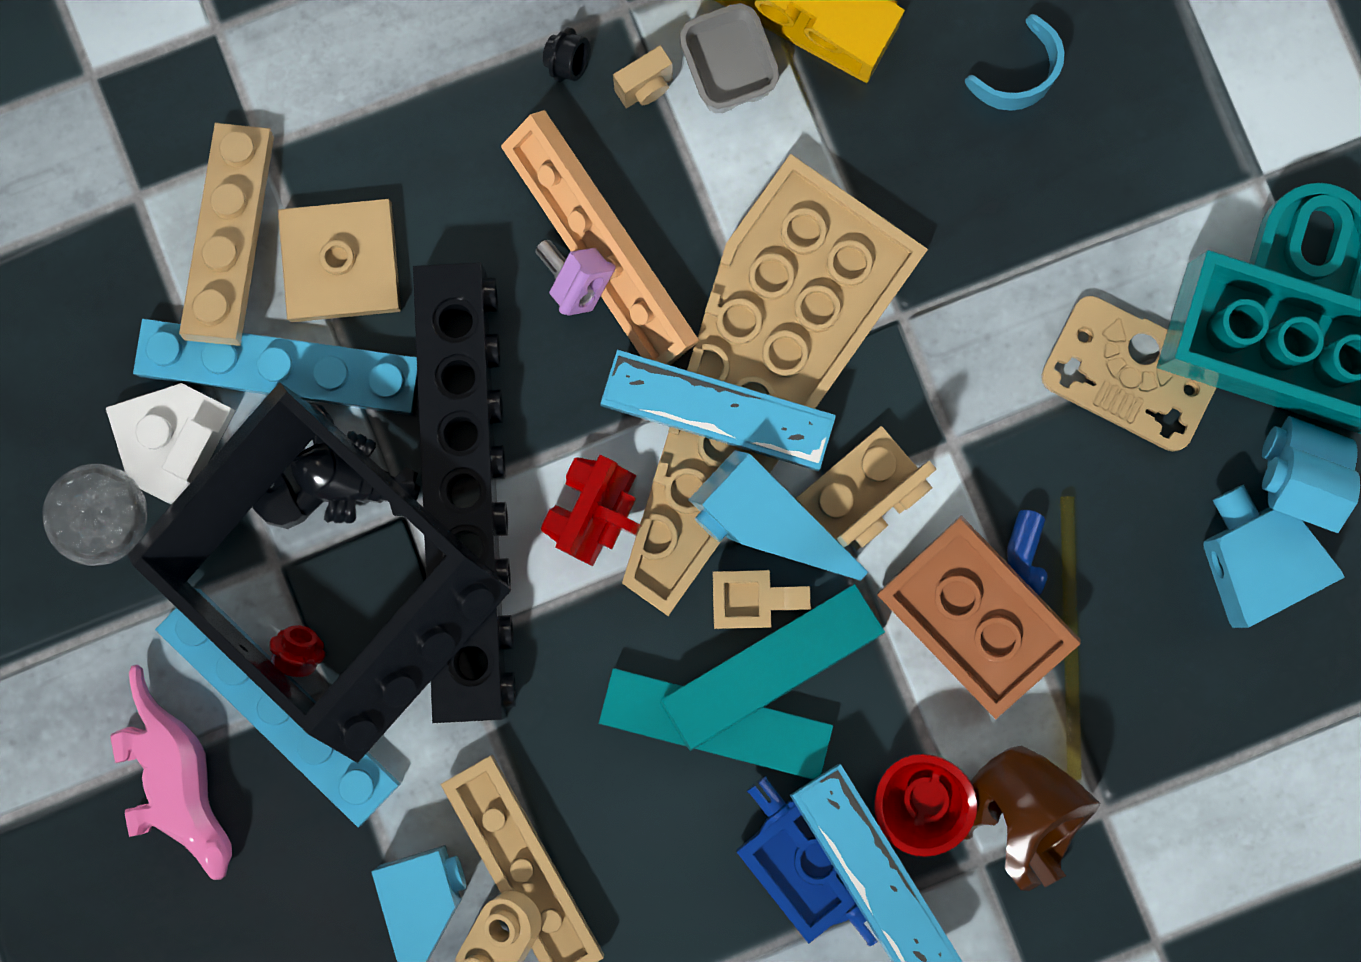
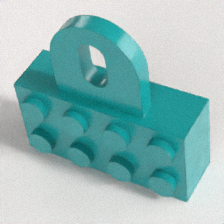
M1327 183L1302 185L1279 198L1268 209L1260 224L1249 263L1209 250L1187 264L1156 368L1361 434V200L1348 190ZM1313 211L1325 212L1334 223V233L1327 257L1321 266L1308 263L1301 252L1304 234Z

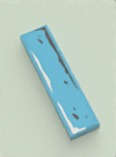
M621 350L616 352L601 400L602 407L815 471H819L836 417V415Z
M837 764L790 794L796 807L891 962H962L841 764Z

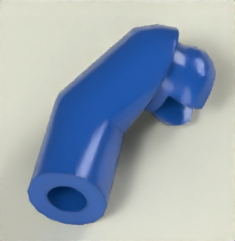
M1021 510L1018 512L1007 546V563L1038 595H1041L1048 575L1044 568L1032 566L1045 524V518L1035 511Z

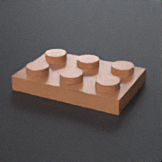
M962 515L877 594L995 719L1081 644V639Z

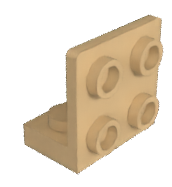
M880 426L802 492L796 500L843 547L851 544L857 551L888 526L882 518L887 511L894 507L900 514L933 488L926 478L937 469L930 460L917 468L886 430Z

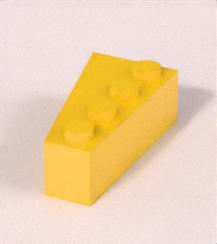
M714 0L723 6L742 3L752 7L765 29L866 84L897 32L905 12L903 8L897 5L896 0Z

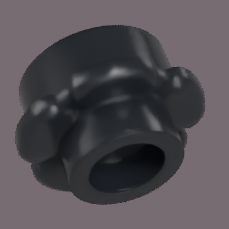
M570 27L560 31L558 35L553 34L548 38L543 51V64L549 69V74L555 81L562 82L565 79L577 81L581 78L589 60L590 44L588 39L577 35L575 29Z

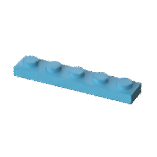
M142 319L133 374L139 377L269 395L280 382L303 400L414 416L418 390L417 357L247 333L242 334L241 346L185 341L179 334L181 324Z
M196 589L216 610H218L239 632H241L262 654H264L271 661V657L257 643H255L223 610H221L201 589ZM177 608L155 629L357 827L362 826L401 785L369 752L357 763L308 735ZM285 675L308 698H310L314 703H316V701L291 676Z

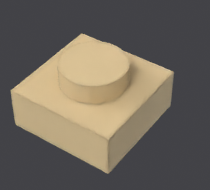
M660 45L614 73V90L625 108L627 109L638 101L642 106L647 105L661 97L669 89L667 83L673 80V64Z

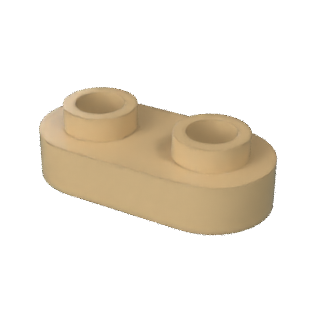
M505 891L489 901L477 917L456 956L455 962H524L541 930V916L536 904L528 896L518 891ZM500 920L507 924L510 933L501 927Z

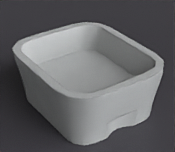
M742 3L728 5L695 17L683 26L680 32L681 48L698 93L710 111L725 113L743 103L761 100L770 91L774 90L779 80L778 65L760 18L752 7Z

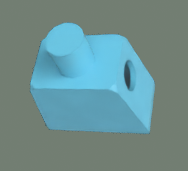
M1244 484L1213 499L1228 529L1205 540L1203 545L1232 628H1249L1345 578L1341 569L1302 520L1270 507L1258 512Z

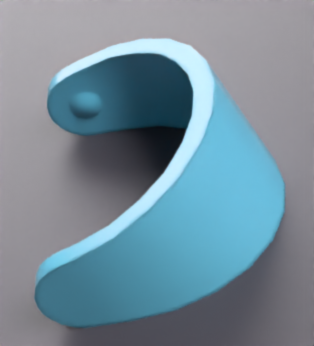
M1030 14L1026 18V24L1042 41L1047 50L1050 67L1046 81L1028 91L1007 93L995 90L976 76L969 75L965 79V84L977 98L987 105L1009 111L1024 109L1034 105L1044 97L1059 76L1064 64L1065 54L1062 40L1058 33L1037 15Z

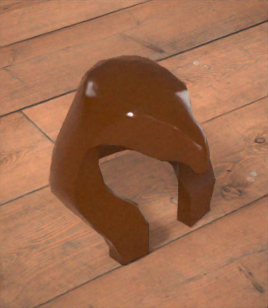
M1022 745L1008 748L992 758L971 780L977 796L978 809L975 823L965 839L972 838L973 831L980 826H995L1003 813L1007 825L1005 869L1020 890L1030 891L1039 886L1041 882L1044 887H1047L1066 877L1061 869V860L1076 832L1097 812L1101 803L1072 776L1046 757Z

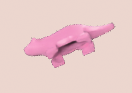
M133 665L129 670L130 686L133 700L146 726V730L126 727L110 735L115 763L137 759L144 769L142 782L149 804L125 809L129 837L148 833L151 831L152 826L156 827L185 846L198 860L211 879L220 880L227 875L228 865L232 857V844L214 816L209 804L206 753L196 735L183 722L169 714L155 701L148 691L143 668L139 665Z

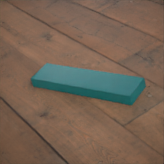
M854 584L663 698L660 703L689 751H692L881 637L885 631Z
M613 668L599 724L686 746L660 703L663 698L683 686ZM763 707L695 749L814 780L822 773L833 725Z

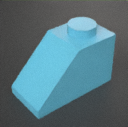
M446 845L381 864L371 871L397 962H428L461 902L459 891L466 889L465 875L458 856L449 858Z

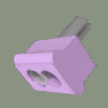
M550 240L542 241L537 246L538 248H536V254L554 274L556 279L549 293L559 304V312L570 316L593 311L615 270V265L607 262L596 248L571 251L567 259H565Z

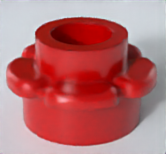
M293 625L280 630L278 635L272 637L269 642V649L272 653L271 662L283 674L288 676H309L314 673L317 665L325 658L323 641L312 629L305 626Z

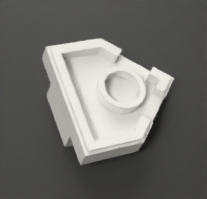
M183 383L106 407L128 483L172 505L208 464L236 410Z

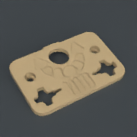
M1086 296L1080 299L1074 306L1041 374L1042 382L1049 391L1172 452L1179 451L1190 443L1216 390V387L1157 369L1167 329L1146 318L1142 320L1094 296ZM1080 332H1085L1088 335L1086 342L1079 340L1078 334ZM1137 334L1150 335L1159 345L1158 358L1152 364H1139L1130 356L1128 346L1130 340ZM1071 358L1077 359L1081 362L1078 371L1085 375V379L1093 382L1094 386L1086 382L1082 384L1077 381H1073L1068 388L1062 386L1059 383L1061 374L1054 370L1056 363L1066 364ZM1185 386L1193 388L1192 395L1185 394ZM1172 408L1180 412L1178 421L1185 426L1183 434L1174 432L1169 438H1164L1160 435L1162 425L1155 421V417L1147 414L1146 410L1154 414L1158 412L1164 415L1168 414Z

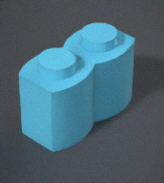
M1291 416L1287 417L1281 428L1274 426L1270 430L1262 449V458L1268 460L1262 489L1268 491L1269 507L1339 533L1357 505L1360 494V476L1355 471L1358 452L1355 440Z

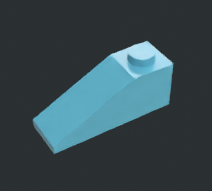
M734 450L688 499L700 511L694 518L695 521L718 542L726 536L728 539L742 545L860 581L868 573L749 453Z

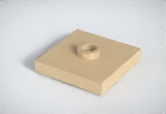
M389 199L278 210L288 321L292 323L401 312L392 203Z

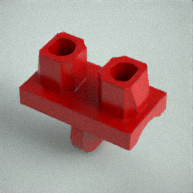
M599 455L597 461L579 457L574 458L566 474V485L581 492L572 512L557 505L549 509L541 526V531L557 543L555 548L590 566H594L602 547L605 546L613 549L621 530L637 536L641 528L640 524L627 518L636 501L635 497L628 494L636 475L602 455Z

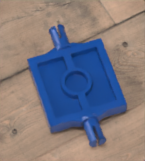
M766 776L758 780V784L771 800L767 801L755 784L747 790V793L752 796L768 818L763 823L759 832L736 849L738 855L808 944L830 926L845 922L848 919L867 942L868 946L877 943V939L864 924L866 919L793 800L785 802Z

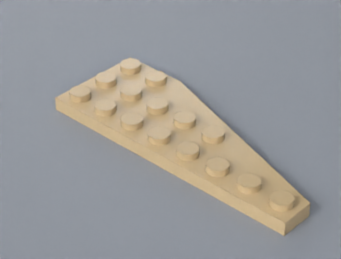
M790 154L725 245L697 337L699 342L695 344L687 371L816 409L928 249ZM669 427L667 439L640 522L641 528L635 538L622 584L669 616L721 543V541L718 542L695 521L694 518L700 511L688 499L734 450L751 454L769 473L779 461L778 459Z

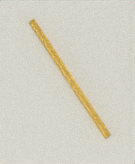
M1067 496L1060 497L1063 621L1078 636L1074 497ZM1078 647L1064 658L1067 773L1075 780L1082 779Z

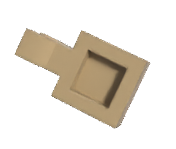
M770 570L713 572L714 629L772 628L771 611L811 610L810 586L771 587Z

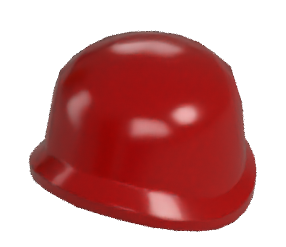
M914 754L898 760L884 773L876 791L875 815L879 827L888 841L896 848L914 856H935L956 847L969 834L977 816V796L967 775L952 762L936 755Z

